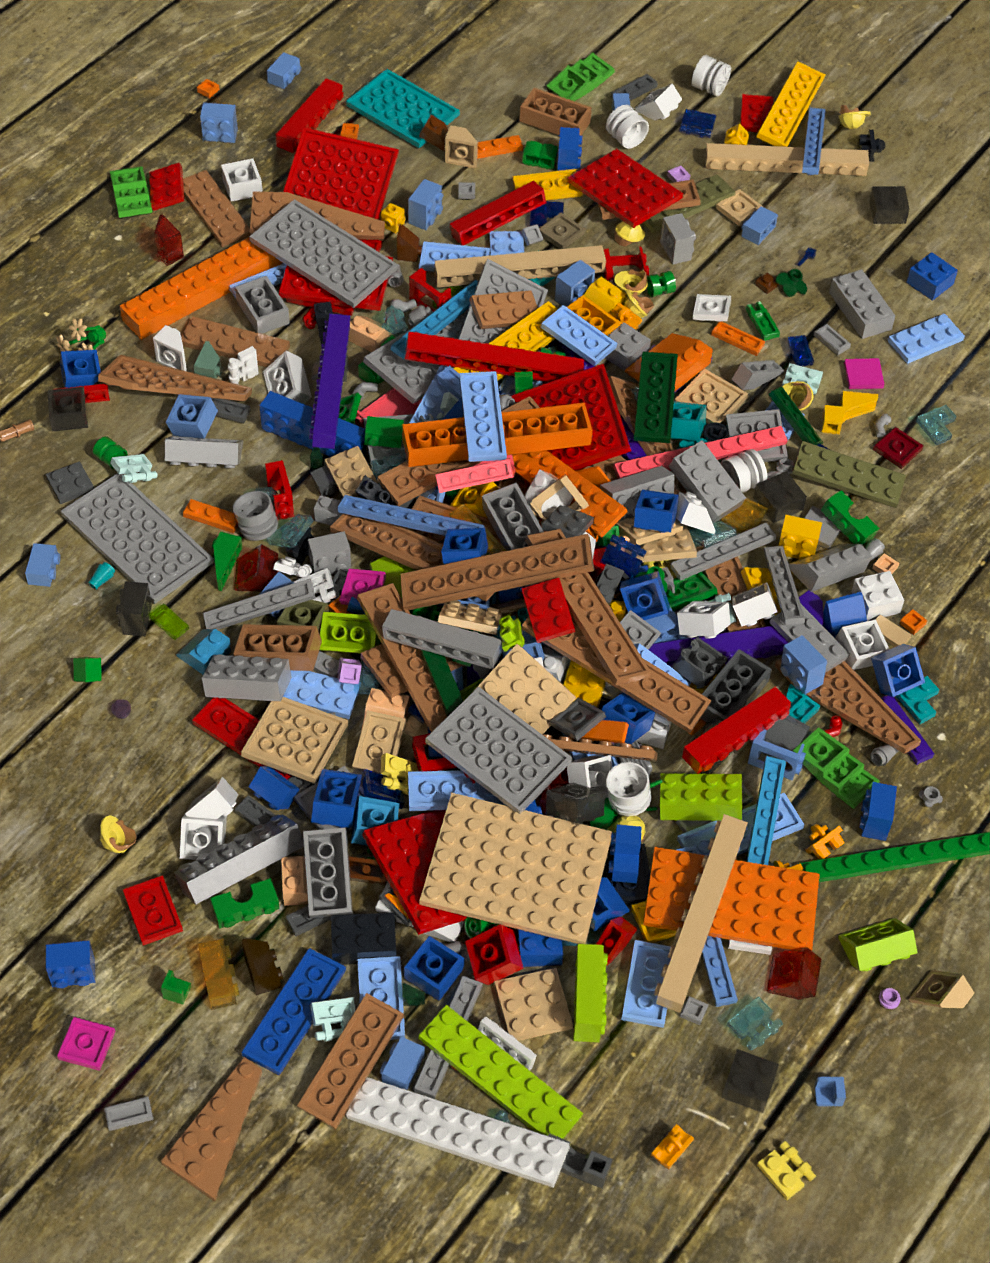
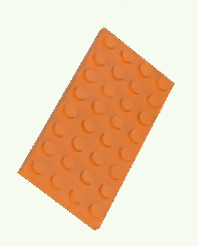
M659 847L654 848L644 926L677 931L678 927L683 928L684 922L681 919L684 910L690 909L691 904L688 903L691 891L696 892L698 887L694 884L698 873H703L704 868L701 865L705 855ZM735 860L708 936L811 953L820 874Z

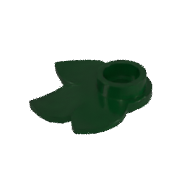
M798 269L789 270L788 273L782 272L775 279L777 284L783 286V293L787 297H793L797 292L803 295L807 292V285L803 281V274Z

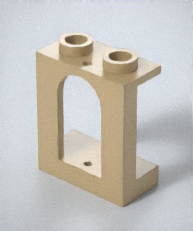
M566 474L529 501L534 515H539L542 518L541 524L547 519L541 511L542 504L564 486L576 500L569 508L580 511L589 506L588 502Z

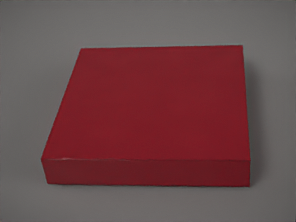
M894 427L874 445L873 450L902 469L923 450L924 445L897 427Z

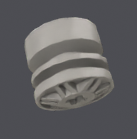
M262 491L247 492L234 502L233 512L244 538L253 541L263 540L270 537L277 530L278 519L271 498L267 493Z

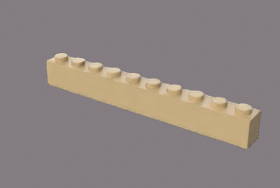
M707 143L705 166L706 169L802 173L805 148ZM821 148L819 174L867 176L869 167L868 150Z
M600 245L435 261L434 273L438 288L469 285L474 280L479 281L487 259L526 279L556 277L560 272H564L570 265L575 264L579 260L592 267L595 273L605 272L606 258L603 247Z
M724 814L722 821L718 820L714 832L717 835L715 839L712 837L708 845V850H711L709 856H704L701 865L704 868L703 873H698L694 884L698 887L696 892L691 891L688 903L691 904L690 909L684 910L681 919L684 922L683 928L678 927L674 938L678 940L676 947L671 946L668 958L671 959L669 965H664L661 973L664 980L662 984H657L654 995L657 996V1005L679 1013L682 1010L748 823L746 821Z

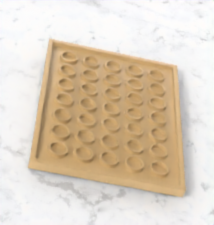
M451 792L419 905L572 943L586 944L612 831L526 810L519 814L505 805Z

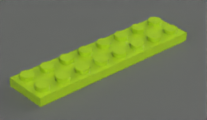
M445 1005L418 1037L420 1041L536 1133L549 1136L550 1133L564 1139L584 1114L448 1005Z

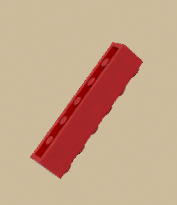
M326 78L277 132V147L294 153L297 150L303 128L316 129L319 123L326 118L327 114L334 109L335 105L342 100L344 96L342 84Z
M533 180L449 224L452 237L460 245H466L546 203L544 189Z
M775 686L684 746L682 758L697 774L703 770H709L715 762L724 760L733 750H739L749 739L754 740L761 731L770 729L779 719H785L790 713L791 702Z

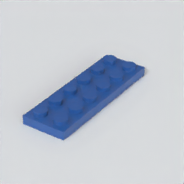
M309 948L241 1052L242 1056L280 1076L313 1024L310 1004L328 1000L344 975L346 966Z

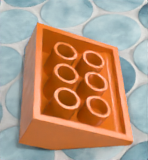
M671 333L648 352L678 354L675 391H677L711 363L713 349L701 340ZM642 357L625 369V372L638 382L640 380Z

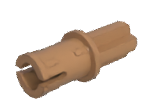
M29 419L17 425L12 424V427L0 431V441L4 442L14 437L19 438L20 435L33 431L34 425Z

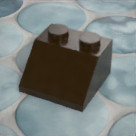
M242 939L244 959L256 996L281 988L280 980L283 979V974L280 967L276 968L274 961H277V956L274 948L270 949L266 941Z

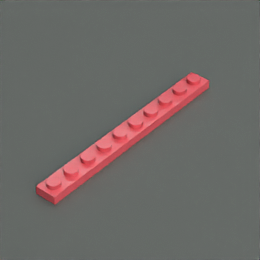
M782 426L705 444L716 459L720 460L733 455L738 456L741 452L749 449L759 451L786 445L788 440ZM690 447L615 463L613 468L618 479L659 466H663L671 471L669 465L673 458Z

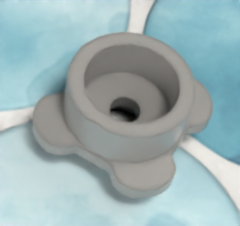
M787 458L780 459L777 462L778 467H776V470L792 474L794 468L793 461Z
M933 786L919 792V797L924 800L926 807H932L933 804L941 803L943 800L939 790Z

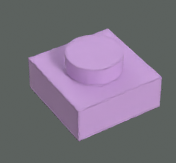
M682 166L671 169L667 173L672 182L690 180V174Z

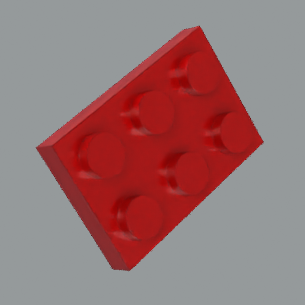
M742 94L740 124L747 132H759L773 107L774 97Z
M180 162L149 172L151 207L153 211L184 202L183 171Z
M559 577L522 588L537 643L576 632Z
M163 875L123 889L143 946L183 932V927Z

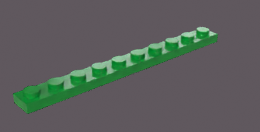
M990 832L803 862L801 865L803 871L819 873V882L988 855L990 854Z

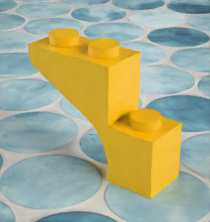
M843 391L840 406L825 405L822 415V433L840 434L844 421L873 412L876 408L878 394Z

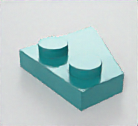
M792 684L789 685L786 696L791 702L789 715L805 724L819 711L820 705L807 695H804Z

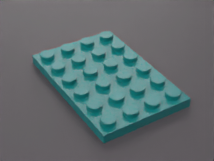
M389 69L383 71L346 100L347 107L417 148L422 147L427 142L419 137V134L431 115L443 121L446 126L460 115L459 109Z

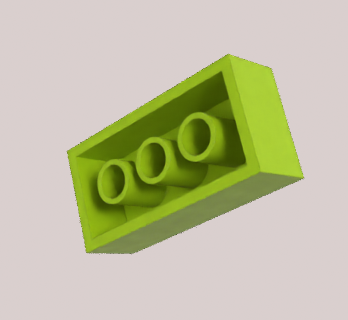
M661 774L660 779L663 782L660 784V820L722 821L724 814L742 820V774Z
M578 944L573 1041L599 1043L600 1036L605 1034L607 1013H605L607 993H605L607 986L606 966L608 955L604 953V945Z

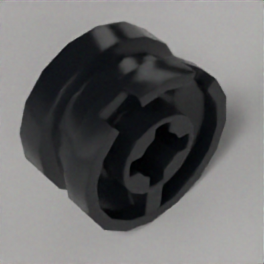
M709 423L704 428L703 438L707 442L728 438L729 431L721 423Z

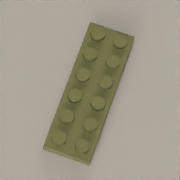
M716 174L695 184L700 198V205L661 211L643 222V224L654 233L662 229L663 217L682 213L686 219L717 205V203L734 196L735 190Z
M804 441L801 443L792 472L794 475L894 508L898 505L906 477L905 474Z

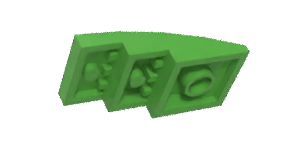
M591 53L584 61L580 59L572 67L568 65L547 85V88L560 97L575 101L602 84L615 73V70L594 53Z
M143 167L110 171L119 218L152 213Z
M819 727L801 743L805 744L803 752L806 753L802 764L823 785L853 809L865 799L866 789L871 788L872 782L879 783L880 781L864 770V764L849 754L848 747ZM799 744V745L793 750V752L798 753V751H799V749H800V747H801V744Z

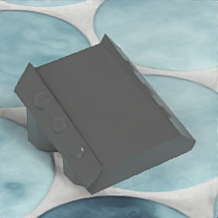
M697 637L690 643L687 649L681 651L673 667L675 671L699 689L707 685L726 663L727 657Z
M788 715L785 719L776 721L767 730L764 741L793 752L803 742L810 726Z

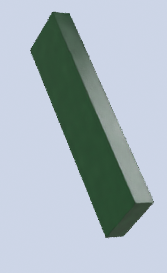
M782 386L768 394L802 441L817 446L823 444L821 438Z
M421 649L422 658L448 717L463 702V698L445 656Z

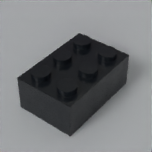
M394 912L331 916L332 959L342 965L358 964V959L396 957Z

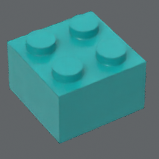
M674 401L671 439L698 441L706 425V405Z

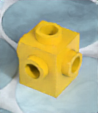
M739 123L727 130L724 143L747 145L749 133Z
M389 203L381 211L380 215L382 221L385 222V229L393 233L398 232L399 224L404 225L406 219L404 209L392 203Z

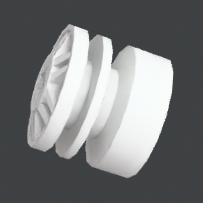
M704 55L695 68L692 86L701 90L706 89L708 93L719 96L727 85L731 66L721 61L716 64V59Z
M622 105L616 108L608 117L606 130L623 147L629 149L643 141L648 133L649 124L631 106Z
M754 449L741 452L738 456L733 455L725 458L721 462L722 467L742 493L750 488L754 489L757 486H762L767 481V470L763 459Z
M624 762L614 766L606 778L611 807L618 814L624 816H636L643 813L651 802L649 776L645 768L633 762Z

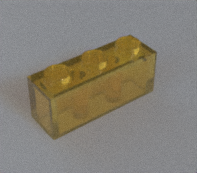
M223 938L199 943V953L211 1010L236 1005V996L240 995L237 983L233 984L232 977H235L233 964L229 965L227 959L231 958L229 945H224Z

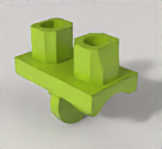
M510 615L500 618V637L503 650L506 652L509 648L513 649L516 644L523 647L525 639L522 635L520 620L518 618L513 620Z

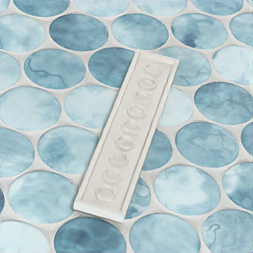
M368 1077L346 1114L350 1120L553 1188L570 1148L567 1142Z

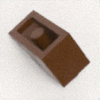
M431 115L419 137L445 152V138L448 128L443 121Z
M399 224L397 260L417 262L418 256H421L422 252L420 238L403 224Z

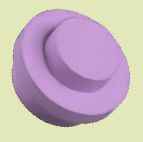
M886 988L880 992L879 1002L884 1008L894 1009L900 1004L901 998L897 990Z

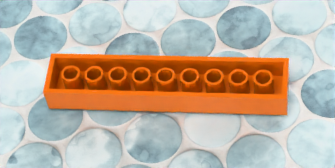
M248 237L120 305L122 321L140 340H143L161 330L165 325L169 326L230 293L229 285L279 266L282 262L250 242Z
M585 403L502 412L507 455L591 445L592 427ZM464 417L402 424V440L408 467L468 460Z

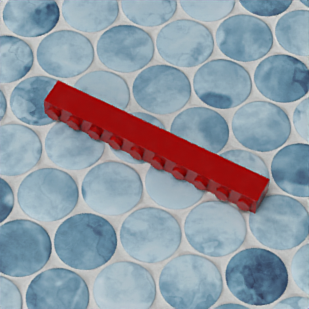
M410 331L406 341L405 359L482 372L496 371L497 374L514 377L515 372L532 371L533 380L552 382L584 370V359L558 354H548Z

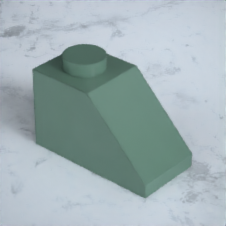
M205 341L194 364L195 374L217 379L218 376H221L223 370L220 364V357L210 342Z

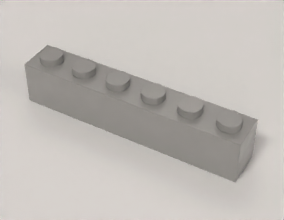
M391 609L382 625L383 637L386 640L492 670L502 654L501 639L461 629L460 627L438 623V621L411 615L403 611Z

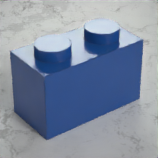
M269 766L260 767L249 785V788L254 791L255 796L267 800L269 806L275 810L288 809L294 800V796L300 790L299 787Z

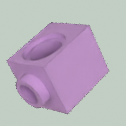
M340 658L337 674L339 682L359 684L362 666L359 660Z

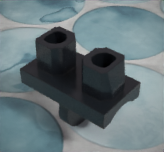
M869 130L868 135H859L858 143L861 146L860 150H868L869 162H874V153H881L885 149V141L878 138L875 140L874 130Z
M366 475L363 476L360 484L355 489L357 494L367 500L387 504L390 499L389 492Z
M306 527L304 531H295L293 540L297 544H288L286 548L287 555L295 558L296 562L301 565L306 556H309L308 539L314 538L311 534V527Z

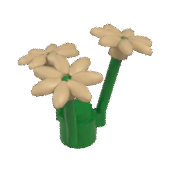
M73 319V325L69 326V329L73 331L71 337L76 336V339L71 341L63 340L62 334L56 337L60 353L70 351L68 348L70 345L87 339L96 344L93 347L92 345L87 347L85 343H82V348L79 347L78 351L95 350L105 343L106 332L100 325L87 327L82 325V319H79L78 322L76 319Z

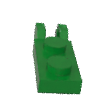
M760 301L756 302L757 311L754 310L751 304H747L746 312L763 341L778 338L780 331Z

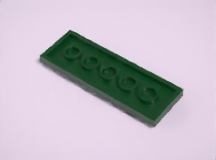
M642 351L634 441L671 442L678 354Z

